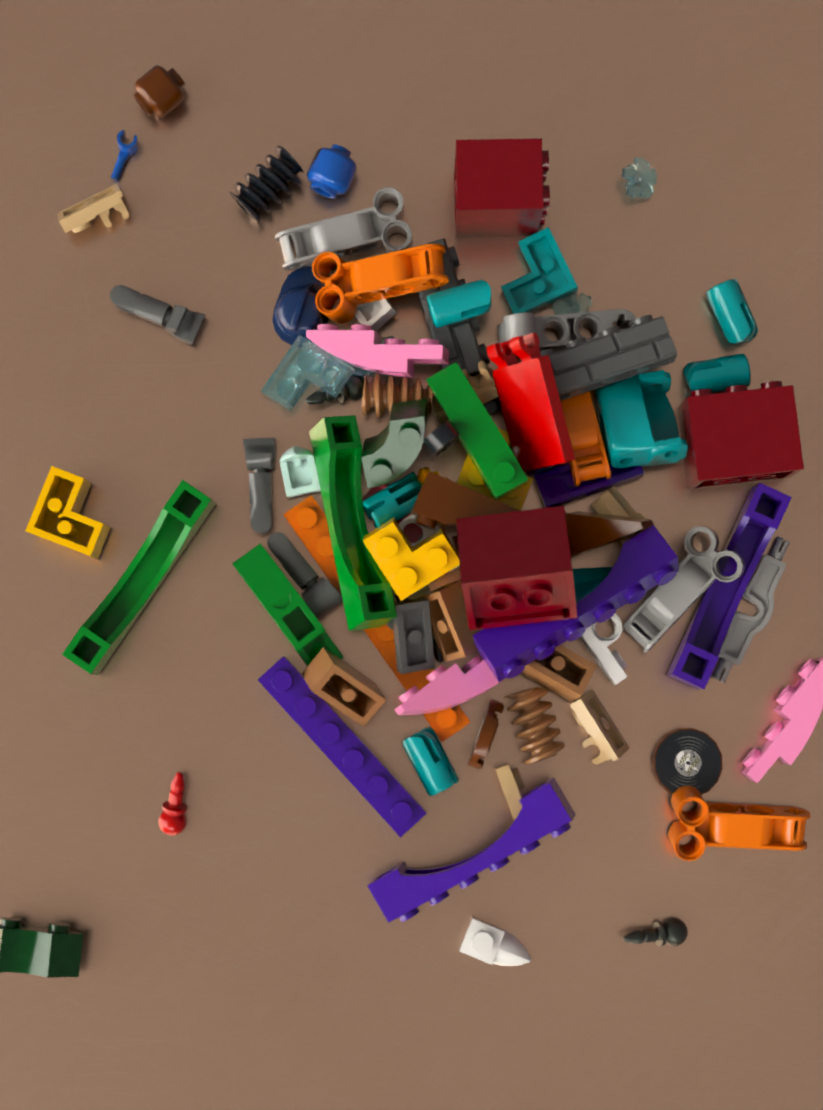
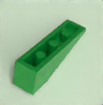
M457 362L427 378L426 381L445 415L460 433L459 439L495 500H499L526 485L528 478Z

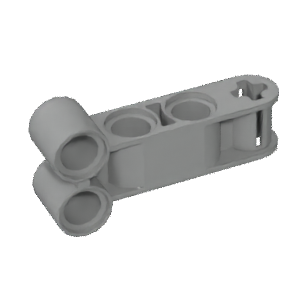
M384 187L374 195L373 207L277 233L275 240L280 242L285 261L282 265L283 270L290 271L312 266L315 258L323 252H333L340 258L381 247L384 248L386 253L412 248V230L406 222L401 221L404 216V202L401 193L397 189ZM391 200L398 205L397 209L392 213H385L380 210V205L385 201ZM394 233H401L407 238L405 243L400 246L391 245L388 239ZM291 241L294 242L297 254L296 258H294Z
M625 309L534 317V313H516L505 316L503 318L504 323L497 325L499 344L509 341L514 337L536 332L539 337L540 351L553 349V352L567 349L566 344L570 341L583 337L578 331L579 324H585L591 329L592 338H586L587 341L599 338L601 331L613 327L616 322L619 328L626 329L633 326L632 322L636 320V317L632 312ZM544 328H554L559 335L558 341L547 339L544 334Z
M698 526L688 531L685 536L684 545L689 555L678 565L679 572L676 573V576L670 582L659 586L622 626V632L627 631L644 647L643 652L645 654L716 579L722 582H731L740 578L744 573V558L733 550L719 552L717 550L719 547V537L715 530L710 527ZM699 532H705L711 539V546L705 552H699L693 545V538ZM724 556H731L737 562V571L732 576H725L719 570V562Z

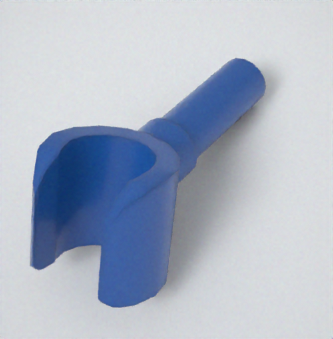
M125 130L120 131L117 135L120 151L110 177L119 181L128 156L134 155L139 149L136 134L131 144H123L126 138Z

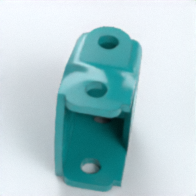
M660 370L639 374L603 386L595 391L597 415L607 459L611 466L615 468L632 466L654 467L677 463L686 457L687 441L679 437L676 418L665 394L670 390L671 386L669 372Z

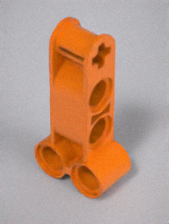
M425 244L347 263L333 252H323L315 258L312 265L313 275L325 285L316 295V307L333 322L345 324L355 316L357 305L444 286L449 282V277L445 275L443 254L446 252L445 246L442 244ZM337 266L335 274L329 277L330 271ZM340 299L339 306L332 310L334 302Z
M590 391L562 400L561 405L576 459L569 461L575 486H580V482L605 477L606 480L611 479L610 467Z
M682 786L672 795L671 804L679 820L670 826L668 839L675 853L682 860L694 861L700 858L706 846L793 851L805 850L807 848V842L804 841L806 820L810 818L811 814L806 809L792 806L705 802L699 790L692 786ZM687 802H698L692 811H682L683 806ZM686 835L694 836L691 843L687 845L679 844L682 837Z

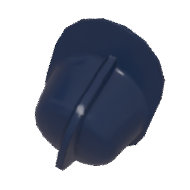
M312 267L299 268L288 275L282 285L274 308L272 321L275 332L283 341L290 345L305 346L312 344L313 342L306 337V330H317V325L327 324L329 319L317 309L315 304L318 291L325 285L313 275Z

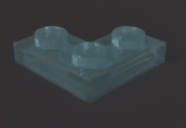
M299 335L261 392L269 399L292 411L310 383L336 398L355 369L350 364Z

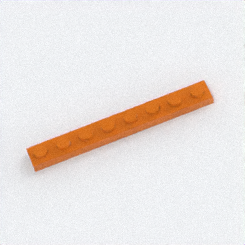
M310 495L283 515L333 587L342 596L326 515L313 496ZM386 625L379 628L363 629L406 691L414 685L421 690L430 683L426 676L432 673L434 669L401 674L397 671L393 629ZM459 705L423 714L442 742L470 723V720Z

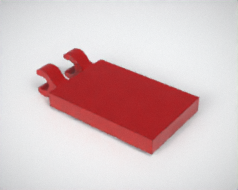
M536 332L514 337L500 344L495 343L487 346L489 359L499 368L492 371L513 454L524 472L576 460L549 355L541 356L539 337ZM516 356H518L522 362L518 363Z

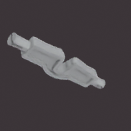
M777 537L770 554H765L761 557L742 596L743 599L755 605L757 609L756 614L749 616L739 611L735 612L718 656L721 659L712 678L726 683L733 664H741L753 636L760 632L769 622L774 609L773 593L786 567L782 559L791 543L788 540Z

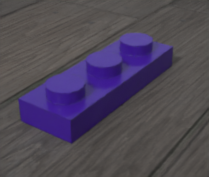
M609 463L611 479L606 480L605 477L580 482V486L576 487L570 466L566 464L534 475V481L545 508L561 506L610 489L613 486L643 477L644 471L642 467L635 466L615 468Z

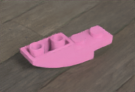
M331 324L317 325V330H306V337L326 352L348 364L374 373L414 378V364H449V350L445 346L439 345V340L419 339L418 345L405 344L403 339H385L384 344H382V336L372 330V326L362 324L351 325V330H338V326Z
M479 655L461 667L465 674L456 663L449 669H446L442 664L426 676L430 682L421 690L414 685L401 695L399 699L403 704L397 707L395 711L398 715H420L445 710L479 696L500 682H498L484 659L482 660Z
M817 657L816 660L810 658L799 670L798 674L801 678L793 687L791 685L786 686L776 698L779 704L774 711L784 719L783 722L776 721L765 733L764 736L768 740L760 749L753 748L742 762L745 767L740 773L751 782L758 783L777 759L783 764L791 765L810 738L823 708V657Z

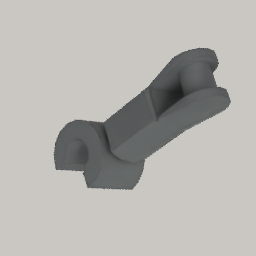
M123 285L115 286L110 292L111 301L120 310L165 327L166 331L172 336L190 345L193 344L205 317V314L190 311L186 307L174 305L173 308L168 303L146 294H140V292Z
M243 439L247 471H253V473H249L251 527L257 533L265 534L271 531L273 527V509L271 505L273 503L272 473L267 472V470H273L275 467L277 455L276 439Z
M275 532L269 536L267 541L269 549L281 562L300 589L306 588L301 595L318 620L343 601L340 593L325 578L321 577L319 580H316L319 576L283 533Z

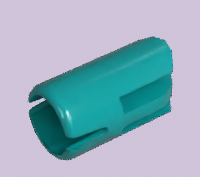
M736 279L724 281L706 292V297L728 342L744 343L752 341L757 336L758 328Z
M484 280L428 294L426 297L429 312L436 328L489 312L492 307L491 287Z
M745 354L690 362L683 369L684 379L691 392L700 389H712V392L726 391V388L730 386L747 385L748 387L751 383L750 365Z
M414 471L363 501L362 505L365 513L370 520L374 519L375 523L373 526L375 528H378L392 518L398 521L410 514L422 486L421 481H417L418 477Z
M431 727L424 728L403 741V748L429 796H434L459 782L458 775Z

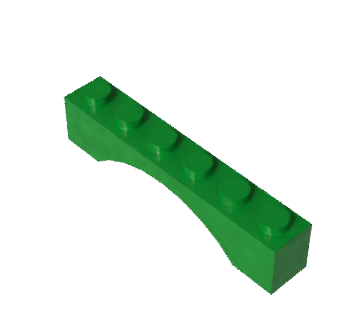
M356 415L323 417L309 431L348 629L349 631L379 628L396 618L397 614L391 585L363 543V538L368 534L362 505V444Z
M181 481L163 507L148 537L126 571L102 603L80 627L62 653L63 656L89 674L99 675L216 505L211 498L186 481Z

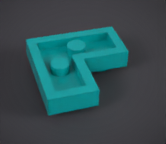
M549 227L518 241V246L531 272L501 286L513 314L532 313L578 291V286Z

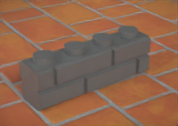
M442 238L427 244H442L445 246L446 252L443 254L445 275L449 277V282L441 287L419 291L417 295L431 339L439 340V345H443L449 350V364H439L440 369L443 370L457 362L461 370L466 369L470 376H475L480 373L478 362L490 363L485 344L478 345L475 332L480 331L477 317L436 328L427 304L426 297L428 294L466 284L464 278L458 280L455 267L460 266L455 247L448 248L446 239Z
M645 315L632 322L633 326L620 330L619 326L610 327L601 331L599 338L587 341L585 337L570 341L566 344L567 349L555 353L553 349L540 351L541 356L549 355L560 401L674 363L677 351L664 317L661 316L653 319L652 315Z

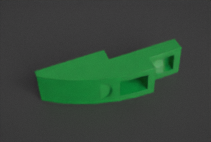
M261 543L232 563L306 666L311 663L323 647L340 659L344 657Z

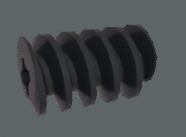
M280 145L275 148L278 158L270 154L265 157L268 168L257 164L255 166L257 176L251 173L245 175L248 186L237 182L235 189L238 195L229 191L242 210L258 222L261 221L258 213L259 208L268 213L271 212L268 203L269 199L278 204L282 202L278 194L279 190L289 195L292 193L288 185L289 181L299 186L302 184L298 173H304L303 169L290 153Z

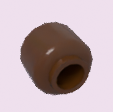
M156 65L135 82L136 93L133 97L149 117L154 114L162 118L183 102L184 93L181 87L185 83L173 68L167 71L162 66Z

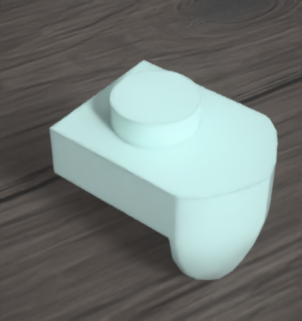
M293 446L285 451L279 462L287 498L320 492L321 489L313 453L299 446Z

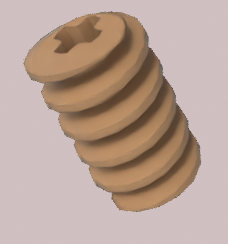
M379 373L374 375L371 382H368L365 375L362 413L364 416H368L372 407H374L376 416L382 418L386 409L389 410V414L391 413L392 403L427 398L428 414H430L431 418L433 392L429 385H427L426 389H423L420 378H417L413 386L409 387L407 377H403L397 386L392 375H389L385 384L381 383Z
M534 687L504 697L515 699V702L507 708L508 712H519V716L511 721L512 725H519L524 728L515 735L516 738L527 739L528 741L519 748L520 752L532 754L531 757L524 761V765L556 756L565 747L564 742L553 741L561 733L560 729L549 728V725L556 721V715L544 713L552 707V702L540 700L548 693L547 688Z

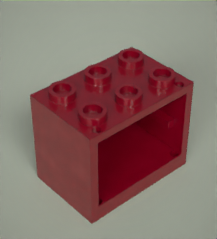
M542 138L456 140L454 163L455 237L531 236L538 232L539 225L545 224L547 207L550 205L549 185H544L547 172H549V151L542 150Z
M771 381L762 383L761 388L747 390V385H735L727 387L726 392L713 394L712 389H700L692 391L691 396L686 397L677 408L681 439H685L688 445L687 454L684 458L687 489L790 478L804 469L793 385L782 386V381Z
M564 506L456 518L461 585L469 631L578 618Z

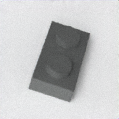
M423 597L394 602L397 617L393 619L397 671L401 674L435 668L429 600Z

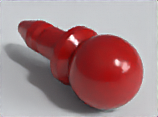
M177 772L172 780L169 800L163 803L162 809L164 811L160 814L158 820L161 831L170 836L180 834L186 827V816L184 813L187 811V806L182 803L185 788L182 772Z

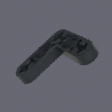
M499 397L483 404L490 417L502 409ZM448 420L424 438L422 448L433 460L460 440V433L451 421Z

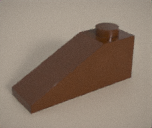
M429 471L410 514L417 517L415 520L417 524L435 530L436 526L441 528L457 527L456 518L521 510Z
M565 511L571 558L644 531L654 525L651 519L581 511L566 513Z

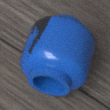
M333 144L331 148L318 149L307 171V178L311 183L310 188L316 193L334 199L336 195L345 194L357 171L356 163L350 158L351 152L336 144Z

